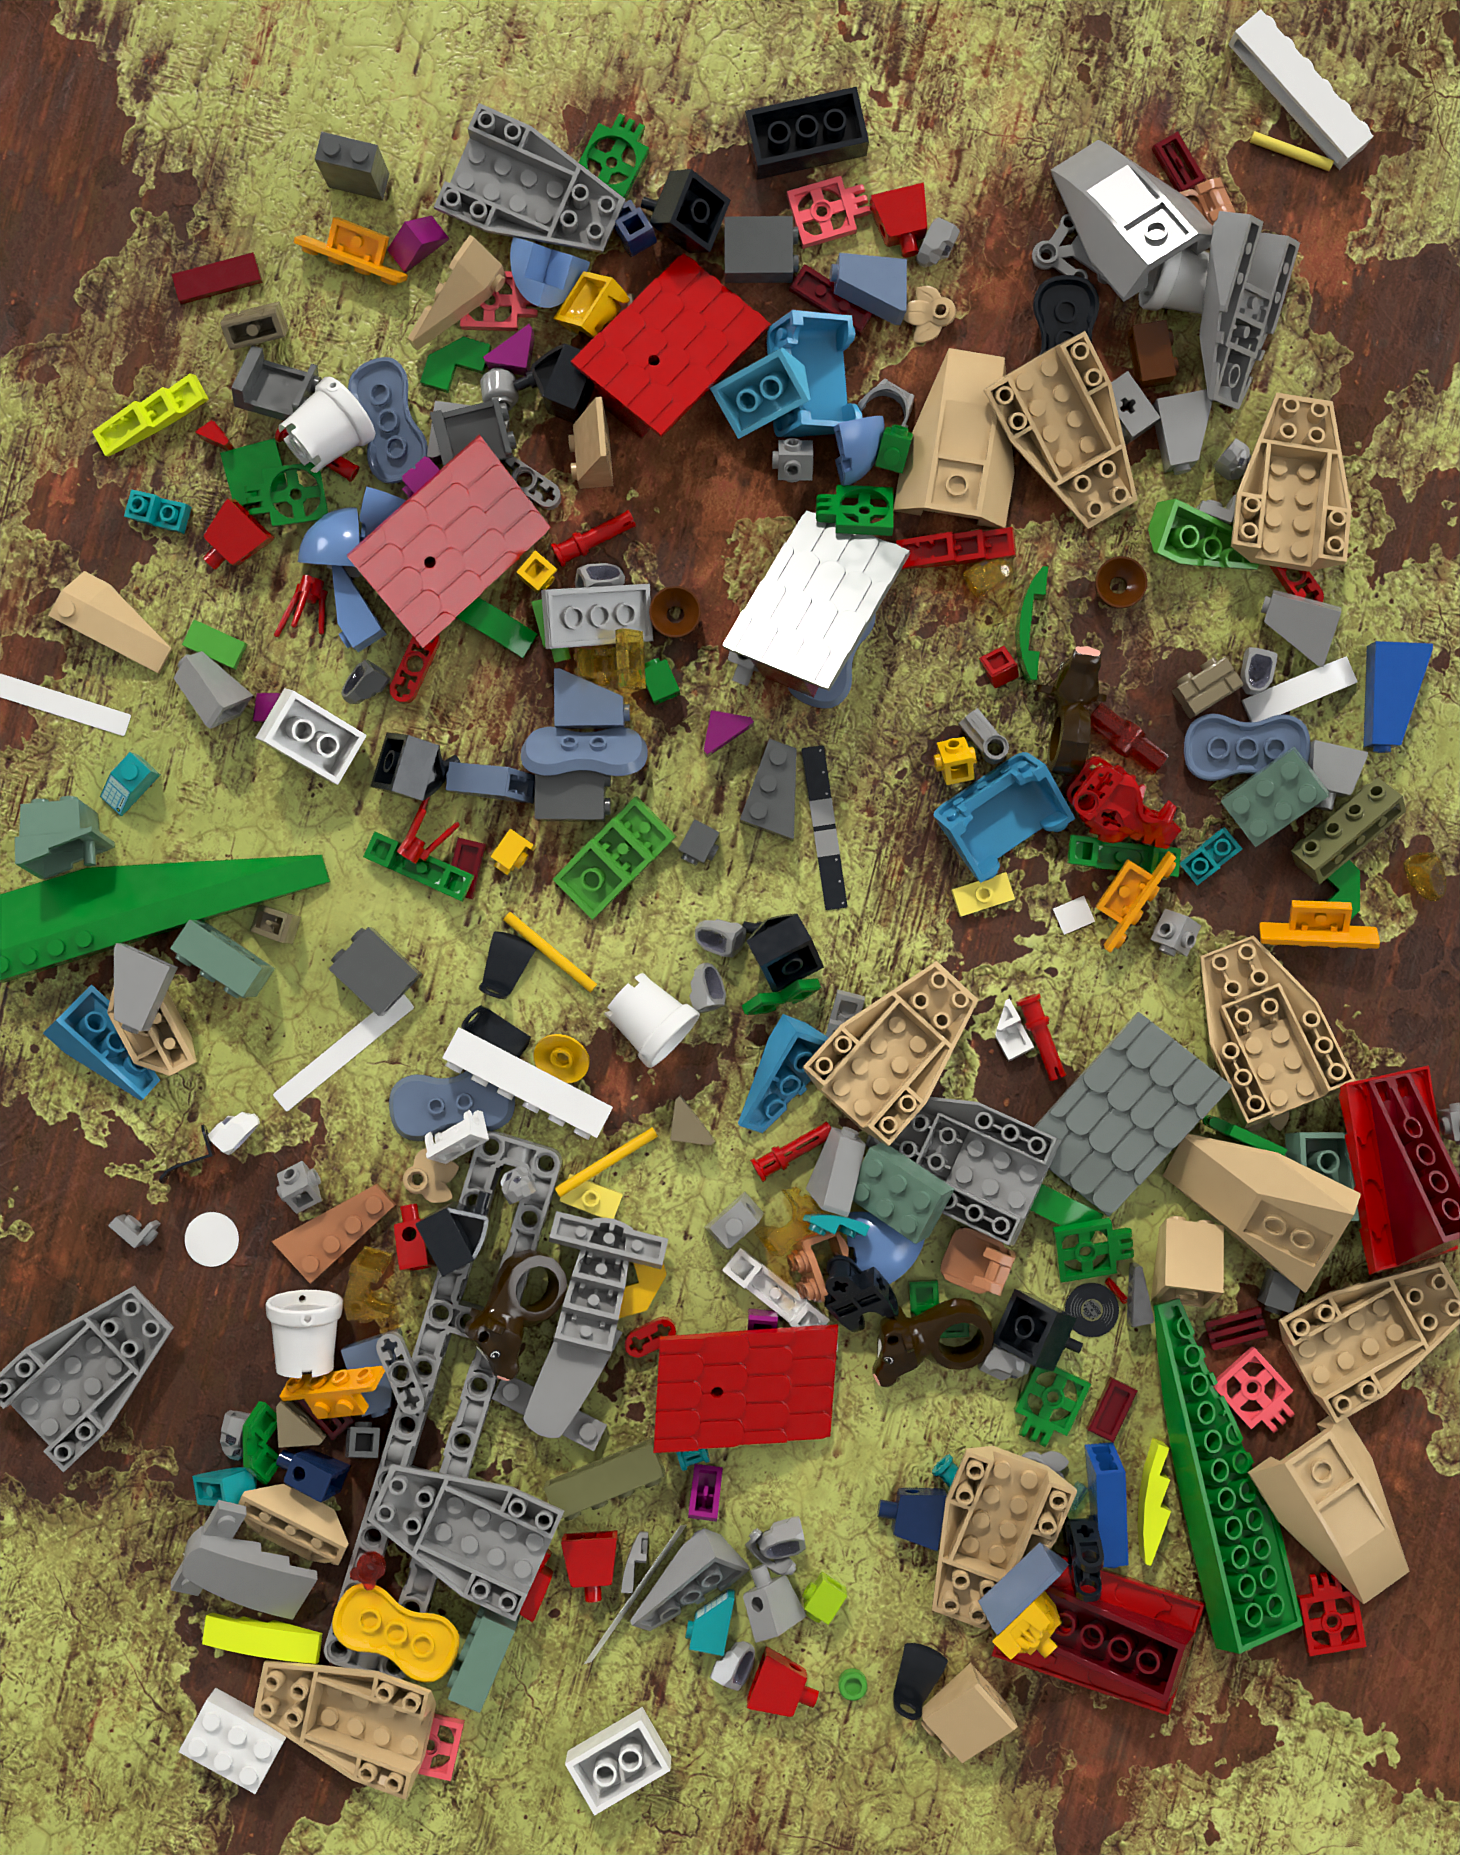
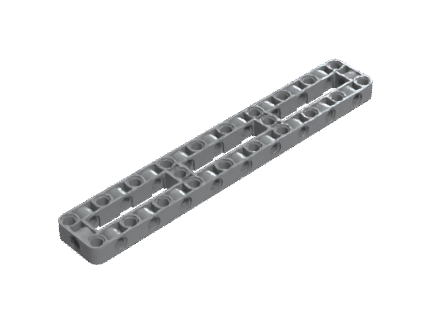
M490 1131L487 1132L489 1139H495L499 1143V1151L495 1154L489 1153L485 1148V1143L475 1148L459 1203L471 1207L468 1201L471 1194L478 1195L481 1190L491 1194L487 1208L490 1209L500 1172L504 1165L522 1166L529 1169L537 1186V1191L519 1201L510 1231L512 1232L503 1254L499 1267L500 1270L503 1262L513 1254L528 1249L537 1250L562 1167V1157L552 1147L502 1132ZM541 1156H551L554 1159V1168L551 1170L543 1169L540 1166ZM524 1212H535L538 1222L534 1225L527 1224L523 1219ZM474 1261L443 1277L438 1269L412 1355V1361L426 1393V1403L420 1412L413 1415L404 1413L399 1408V1405H397L339 1600L352 1585L361 1583L376 1585L390 1538L370 1523L367 1518L384 1483L385 1474L388 1473L391 1465L395 1464L427 1470L412 1464L451 1334L454 1333L469 1338L464 1332L465 1323L463 1322V1315L469 1314L472 1308L481 1311L485 1308L484 1306L462 1300ZM531 1268L523 1273L518 1280L516 1298L519 1304L521 1303ZM436 1306H445L449 1311V1317H438L435 1312ZM476 1350L467 1373L460 1397L461 1403L451 1426L439 1473L468 1478L491 1398L498 1380L493 1374L488 1361L478 1350ZM419 1362H429L432 1366V1372L428 1374L423 1373L419 1369ZM409 1370L407 1372L405 1380L409 1378ZM478 1377L485 1379L488 1385L487 1389H477L474 1386L473 1380ZM412 1381L403 1387L402 1391L405 1388L407 1389L409 1397L405 1402L407 1404L412 1403L416 1407L419 1397H413L409 1388L414 1385ZM402 1418H412L415 1421V1428H406L402 1423ZM461 1433L468 1435L471 1443L469 1445L460 1444L457 1440V1435ZM369 1529L379 1530L382 1536L381 1539H373L369 1535ZM412 1557L409 1566L410 1572L402 1589L398 1604L410 1610L407 1607V1602L413 1601L420 1607L419 1611L414 1612L427 1613L438 1577ZM331 1623L324 1646L325 1657L330 1663L344 1668L379 1671L401 1680L406 1676L399 1667L392 1665L390 1659L383 1655L357 1652L350 1649H338L335 1645V1641H338V1639L334 1635Z

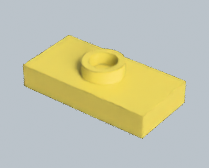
M1006 872L998 874L982 883L977 881L951 890L960 917L1015 899Z
M588 1180L562 1196L559 1201L602 1218L614 1219L623 1193Z

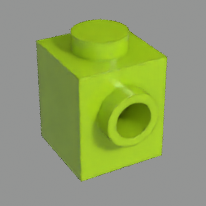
M821 1572L815 1583L810 1582L802 1594L806 1615L817 1623L823 1621L829 1625L848 1596L846 1587L829 1575Z

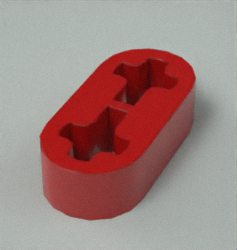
M662 1316L630 1331L625 1338L624 1346L626 1352L632 1357L639 1358L659 1349L660 1337L663 1335L659 1334L652 1337V1334L658 1331L659 1324H663L664 1327L670 1326L671 1328L668 1330V1336L676 1335L675 1323L672 1319ZM633 1337H637L638 1340L646 1337L649 1338V1340L642 1343V1350H638L637 1347L631 1348L630 1346L633 1343Z

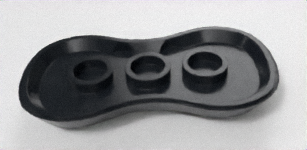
M1061 275L1045 280L1038 287L1034 297L1033 309L1042 337L1040 355L1086 331L1092 343V330L1099 312L1100 302L1097 290L1089 280L1075 275Z

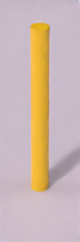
M512 912L505 916L503 921L591 993L598 985Z
M653 1127L556 1186V1192L559 1197L564 1196L654 1140L658 1135Z

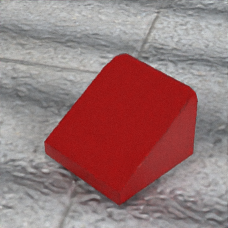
M211 420L195 431L207 443L226 451L235 449L215 421Z
M1005 646L979 658L994 688H998L1019 677L1017 663Z

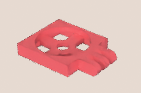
M837 176L787 191V199L795 226L798 227V236L802 249L856 234L857 227L854 219L871 214L870 206L858 208L868 203L867 196L855 197L865 192L863 184L845 189L842 177ZM822 190L834 193L840 200L833 202L825 200ZM810 193L813 201L811 208L799 211L798 206L801 200ZM819 207L827 209V214L824 217L817 215L816 210ZM845 211L846 218L841 228L833 230L830 220L832 215ZM810 221L818 222L822 234L814 236L804 230L803 223Z
M505 271V283L511 288L512 294H499V292L494 291L492 296L495 297V303L493 305H487L485 302L479 305L484 310L483 321L474 320L468 313L460 319V327L462 330L518 331V317L536 318L538 310L527 308L536 307V305L530 303L520 293L515 284L512 271ZM499 307H512V313L505 321H495V310Z
M1253 1346L1216 1378L1218 1383L1213 1386L1220 1396L1225 1397L1227 1404L1250 1429L1262 1420L1273 1433H1276L1278 1428L1271 1421L1275 1418L1283 1426L1286 1420L1279 1414L1281 1411H1284L1290 1418L1295 1415L1283 1401L1293 1392V1389ZM1248 1362L1262 1364L1264 1369L1254 1377L1249 1376L1242 1367ZM1234 1376L1240 1382L1241 1390L1230 1398L1227 1394V1381ZM1274 1378L1275 1392L1273 1398L1270 1399L1264 1393V1385ZM1251 1382L1257 1384V1391L1254 1393L1247 1391V1385ZM1248 1400H1256L1262 1409L1244 1411L1240 1407Z
M434 1713L429 1740L434 1741L435 1748L426 1750L418 1774L451 1781L465 1720ZM440 1725L450 1728L454 1736L453 1743L440 1741L438 1737ZM437 1754L450 1757L444 1764L431 1767L432 1758Z

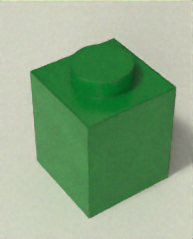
M656 658L644 664V669L640 670L641 676L655 706L681 695L666 659L660 661L659 658Z

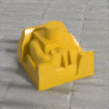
M583 271L553 319L572 333L578 334L581 331L594 338L616 317L621 309L619 302L628 303L630 299L612 277Z
M1044 1591L1003 1631L996 1635L992 1642L1010 1660L1018 1653H1028L1031 1655L1036 1650L1046 1658L1057 1647L1050 1638L1055 1629L1061 1624L1056 1605Z

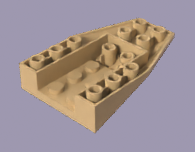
M1254 935L1200 956L1209 1045L1222 1078L1232 1085L1227 1092L1241 1128L1246 1129L1340 1091V1086L1356 1081L1318 1002Z
M1187 1134L1179 1143L1163 1174L1164 1178L1219 1225H1223L1228 1233L1305 1293L1353 1218L1361 1193L1277 1152Z

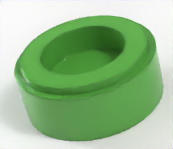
M855 1668L843 1671L838 1679L839 1691L847 1700L856 1701L861 1699L867 1691V1680L863 1672Z

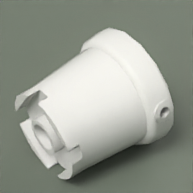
M1187 247L1149 271L1148 287L1139 292V305L1145 310L1157 311L1165 308L1202 314L1209 252L1203 251L1196 255L1190 247Z
M324 377L316 385L315 393L285 421L279 424L278 428L280 432L286 428L289 435L284 438L285 443L304 466L310 461L315 465L310 470L314 473H317L327 464L352 448L364 446L373 441L376 434L369 416L358 400L342 383L333 377Z
M641 973L635 977L639 984L634 988L628 983L607 1007L610 1011L605 1012L604 1015L615 1024L637 1049L640 1060L648 1068H652L662 1061L685 1038L697 1022L700 1013L688 1004L682 1005L652 982L644 973Z
M296 1290L277 1294L267 1300L266 1314L272 1324L276 1372L279 1375L302 1378V1372L312 1371V1377H318L328 1374L334 1369L337 1321L341 1317L343 1309V1298L341 1296L322 1290ZM304 1295L305 1299L299 1300V1297Z

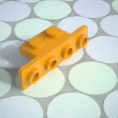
M333 217L327 243L306 235L294 238L293 243L302 246L301 250L312 255L321 253L328 256L327 260L334 264H350L355 266L354 271L360 274H376L381 276L380 280L390 285H397V283L407 281L408 274L383 265L389 236L342 218Z
M1168 851L1152 874L1127 859L1096 905L1098 910L1119 922L1104 943L1105 950L1111 953L1114 948L1119 949L1127 937L1125 932L1130 924L1136 925L1143 914L1141 908L1147 900L1151 902L1160 889L1157 885L1163 876L1168 878L1176 866L1174 862L1176 857L1173 853Z
M1292 900L1289 923H1259L1260 942L1262 944L1299 945L1302 947L1327 946L1330 948L1350 947L1359 949H1378L1380 945L1376 927L1350 926L1352 904L1350 902Z
M383 1366L332 1371L318 1377L306 1374L302 1375V1378H290L279 1397L282 1401L304 1399L317 1419L364 1415L369 1405L361 1393L374 1391L385 1373V1369Z

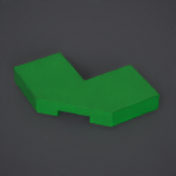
M463 336L433 352L427 357L420 381L421 385L449 393L456 367L484 374L486 364L483 357L491 351V344Z
M1348 860L1326 879L1337 890L1326 902H1350L1352 904V919L1360 911V870Z
M818 978L799 979L780 992L759 993L741 1006L745 1015L767 1014L777 1010V1006L787 1002L795 1004L805 1000L820 990L821 986Z
M938 1280L908 1281L910 1311L917 1316L939 1304ZM969 1323L952 1325L943 1332L940 1338L970 1337Z
M259 1401L243 1424V1467L260 1483L267 1485L278 1469L276 1462L279 1455L266 1444L277 1428V1413L265 1402Z

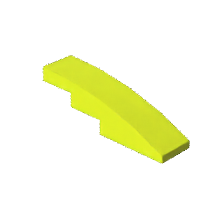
M188 374L169 389L162 387L144 401L132 402L92 432L104 455L109 457L166 428L207 402L209 398L197 376Z
M1152 1438L1143 1468L1137 1522L1139 1555L1144 1563L1149 1566L1152 1565L1171 1513L1170 1509L1162 1503L1170 1479L1165 1473L1161 1472L1170 1448L1163 1441Z
M210 1613L205 1618L202 1644L256 1657L317 1664L320 1658L323 1633L276 1620L266 1623L245 1616L235 1619L217 1613Z

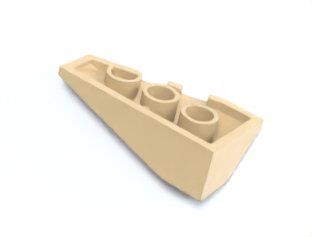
M85 571L61 590L48 615L160 674L173 650L136 610L121 597L112 585Z

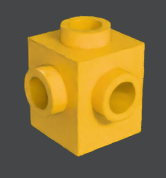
M965 737L937 742L938 754L933 755L934 765L937 772H942L946 785L974 780L973 764L977 763L976 754L973 747H968Z

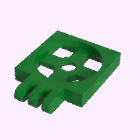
M619 113L612 128L598 123L578 163L588 171L587 163L589 159L600 164L602 170L598 178L626 200L649 154V147L639 143L644 133L645 125L639 123L635 132H632L635 120L629 118L625 127H622L625 115ZM609 138L615 141L610 152L604 153L595 148L597 143L603 139ZM626 147L634 151L636 157L635 167L622 161L621 157ZM609 158H614L617 161V165L610 168L606 165V161ZM621 174L627 177L623 182L608 184L614 175Z
M312 462L305 466L300 463L261 469L264 483L244 486L245 493L257 492V496L246 498L247 504L259 503L260 506L259 508L249 509V516L270 513L272 527L318 521L328 513L321 470L317 473L310 471L315 467ZM297 471H305L312 475L317 485L303 487V485L299 484ZM286 473L288 486L285 490L271 492V485L274 479L279 474ZM298 489L301 492L300 499L293 500L290 497L291 490ZM319 497L320 503L317 509L311 515L305 516L303 504L306 499ZM282 502L290 504L294 518H288L279 513L274 504Z
M836 485V495H817L816 520L824 523H835V533L892 536L893 487ZM845 498H858V504L855 506L842 505V501ZM870 499H883L886 502V507H874L870 504ZM865 508L870 512L868 514H861L859 510ZM847 517H854L858 522H854ZM874 518H884L878 522L870 523Z
M1206 1115L1202 1119L1205 1126L1246 1146L1277 1152L1285 1156L1288 1150L1218 1117Z
M1110 1218L1053 1227L1057 1272L1060 1283L1116 1274V1261L1134 1257V1249H1132L1133 1239H1131L1132 1229L1121 1228L1113 1230ZM1090 1232H1102L1106 1236L1107 1242L1094 1244L1090 1241ZM1077 1234L1078 1243L1076 1246L1063 1249L1062 1243L1064 1239L1069 1235ZM1083 1247L1091 1249L1088 1255H1081L1080 1250ZM1106 1254L1105 1258L1093 1267V1260L1098 1255ZM1077 1259L1081 1263V1270L1067 1266L1064 1261Z
M1034 1366L1014 1407L1015 1412L1026 1416L1019 1430V1435L1025 1437L1029 1428H1032L1029 1440L1036 1442L1041 1432L1043 1435L1039 1445L1043 1447L1047 1446L1054 1430L1068 1436L1091 1387L1089 1381L1057 1366L1054 1370V1373L1057 1375L1052 1385L1047 1387L1036 1383V1380L1040 1374L1050 1371ZM1068 1379L1075 1386L1076 1401L1064 1395L1063 1389ZM1052 1391L1058 1394L1056 1402H1049L1047 1399V1395ZM1030 1393L1042 1399L1043 1404L1038 1415L1032 1412L1028 1404ZM1061 1407L1070 1412L1059 1420H1049L1054 1409Z

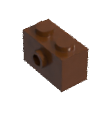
M1167 320L1132 325L1127 338L1135 382L1140 389L1170 384L1176 377V374H1178L1179 364L1177 357H1173L1171 346L1174 343L1172 329H1168Z

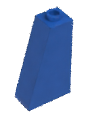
M1375 641L1367 646L1363 747L1373 748L1375 753H1389L1391 748L1402 744L1433 651V644Z
M1113 1442L1085 1445L1090 1514L1093 1516L1094 1521L1097 1522L1104 1553L1103 1567L1117 1568L1119 1566H1127L1129 1563L1126 1472Z

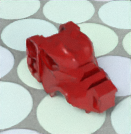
M1098 756L1087 759L1080 774L1074 776L1068 783L1065 795L1079 813L1078 816L1085 823V827H1090L1089 832L1098 835V840L1107 843L1121 842L1129 836L1136 841L1140 839L1143 843L1168 849L1172 841L1181 832V828L1172 821L1177 807L1168 800L1159 812L1148 808L1143 804L1146 786L1144 784L1138 786L1134 774L1130 775L1122 766H1113ZM1092 764L1097 766L1093 771L1090 770ZM1083 775L1086 777L1085 781L1080 779ZM1080 786L1072 799L1071 792L1073 788ZM1086 794L1082 800H1079L1082 795ZM1103 812H1106V813H1108V814L1110 813L1111 816H1112V818L1109 817L1108 815L1105 816V815L1102 814V813H1103Z

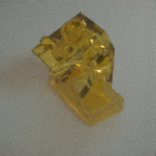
M626 628L615 630L616 647L608 649V645L591 646V649L576 648L577 653L573 657L577 661V668H574V673L578 677L601 687L609 686L610 681L618 680L619 688L634 690L646 688L643 631ZM614 657H617V670H615Z
M792 1187L791 1190L789 1188L781 1190L792 1206L791 1220L781 1228L762 1226L754 1232L771 1256L782 1257L791 1250L790 1247L811 1232L808 1229L810 1224L803 1221V1213L808 1215L823 1214L824 1212L817 1207L818 1204L813 1197L807 1194L801 1197L799 1195L801 1190L797 1187Z
M364 1246L351 1264L348 1274L350 1279L343 1301L347 1321L357 1320L358 1323H367L378 1318V1322H384L385 1318H389L396 1305L376 1298L371 1289V1282L377 1283L389 1266L392 1257L391 1253Z

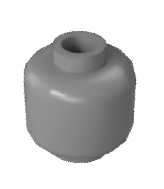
M500 367L492 368L489 372L485 373L480 380L482 401H491L492 397L498 396L500 404L506 402L508 411L511 410L519 399V392H517L513 383L516 380L515 375Z

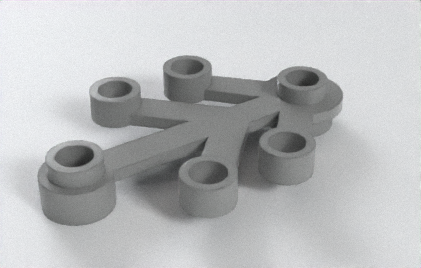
M1065 214L1061 218L1059 227L1051 239L1039 242L1032 251V261L1039 269L1049 270L1054 268L1063 275H1080L1088 279L1086 271L1075 269L1063 260L1064 258L1073 257L1095 272L1100 283L1108 284L1091 264L1079 235L1076 236L1071 245L1060 246L1065 236L1075 230L1074 224L1068 228L1063 223L1066 220L1072 222L1069 214ZM1048 253L1050 255V259L1044 260L1041 257V254Z

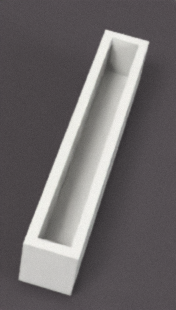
M1260 9L1235 31L1228 45L1327 157L1334 160L1333 163L1339 170L1367 146L1373 138L1368 125L1354 115L1350 105L1338 97L1329 81L1322 79L1314 70L1312 62L1298 52L1294 42L1289 37L1282 34L1272 17L1266 15Z
M458 1027L442 1057L447 1060L446 1067L460 1074L463 1069L472 1073L471 1080L485 1087L488 1083L499 1087L497 1093L510 1100L515 1095L524 1100L522 1106L535 1113H538L540 1109L550 1114L549 1120L562 1127L565 1122L576 1127L573 1132L589 1140L591 1135L596 1138L598 1137L613 1108Z

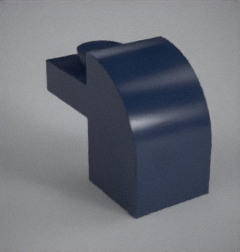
M631 199L625 202L618 219L615 220L614 230L621 239L626 252L630 257H633L656 244L657 240L653 227L640 207L636 208Z

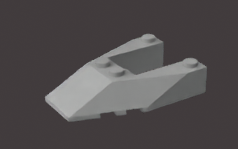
M1219 211L1218 218L1212 227L1199 337L1208 399L1239 410L1253 377L1249 376L1256 360H1262L1265 353L1264 350H1261L1267 335L1274 334L1300 242L1285 235L1261 233L1264 222L1253 215Z

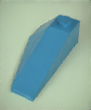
M91 984L43 1034L64 1053L142 1101L160 1079L154 1070L133 1063L107 1014L110 1001Z
M782 1014L768 1038L738 1124L741 1127L763 1133L787 1110V1104L797 1094L801 1096L807 1090L805 1086L811 1079L802 1067L829 1037L806 1022Z

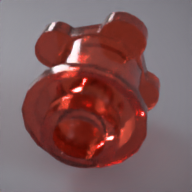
M375 1551L364 1553L359 1557L357 1567L352 1568L350 1571V1578L354 1581L358 1580L366 1590L374 1589L376 1580L383 1576L386 1571L384 1557ZM367 1565H371L374 1570L369 1569Z

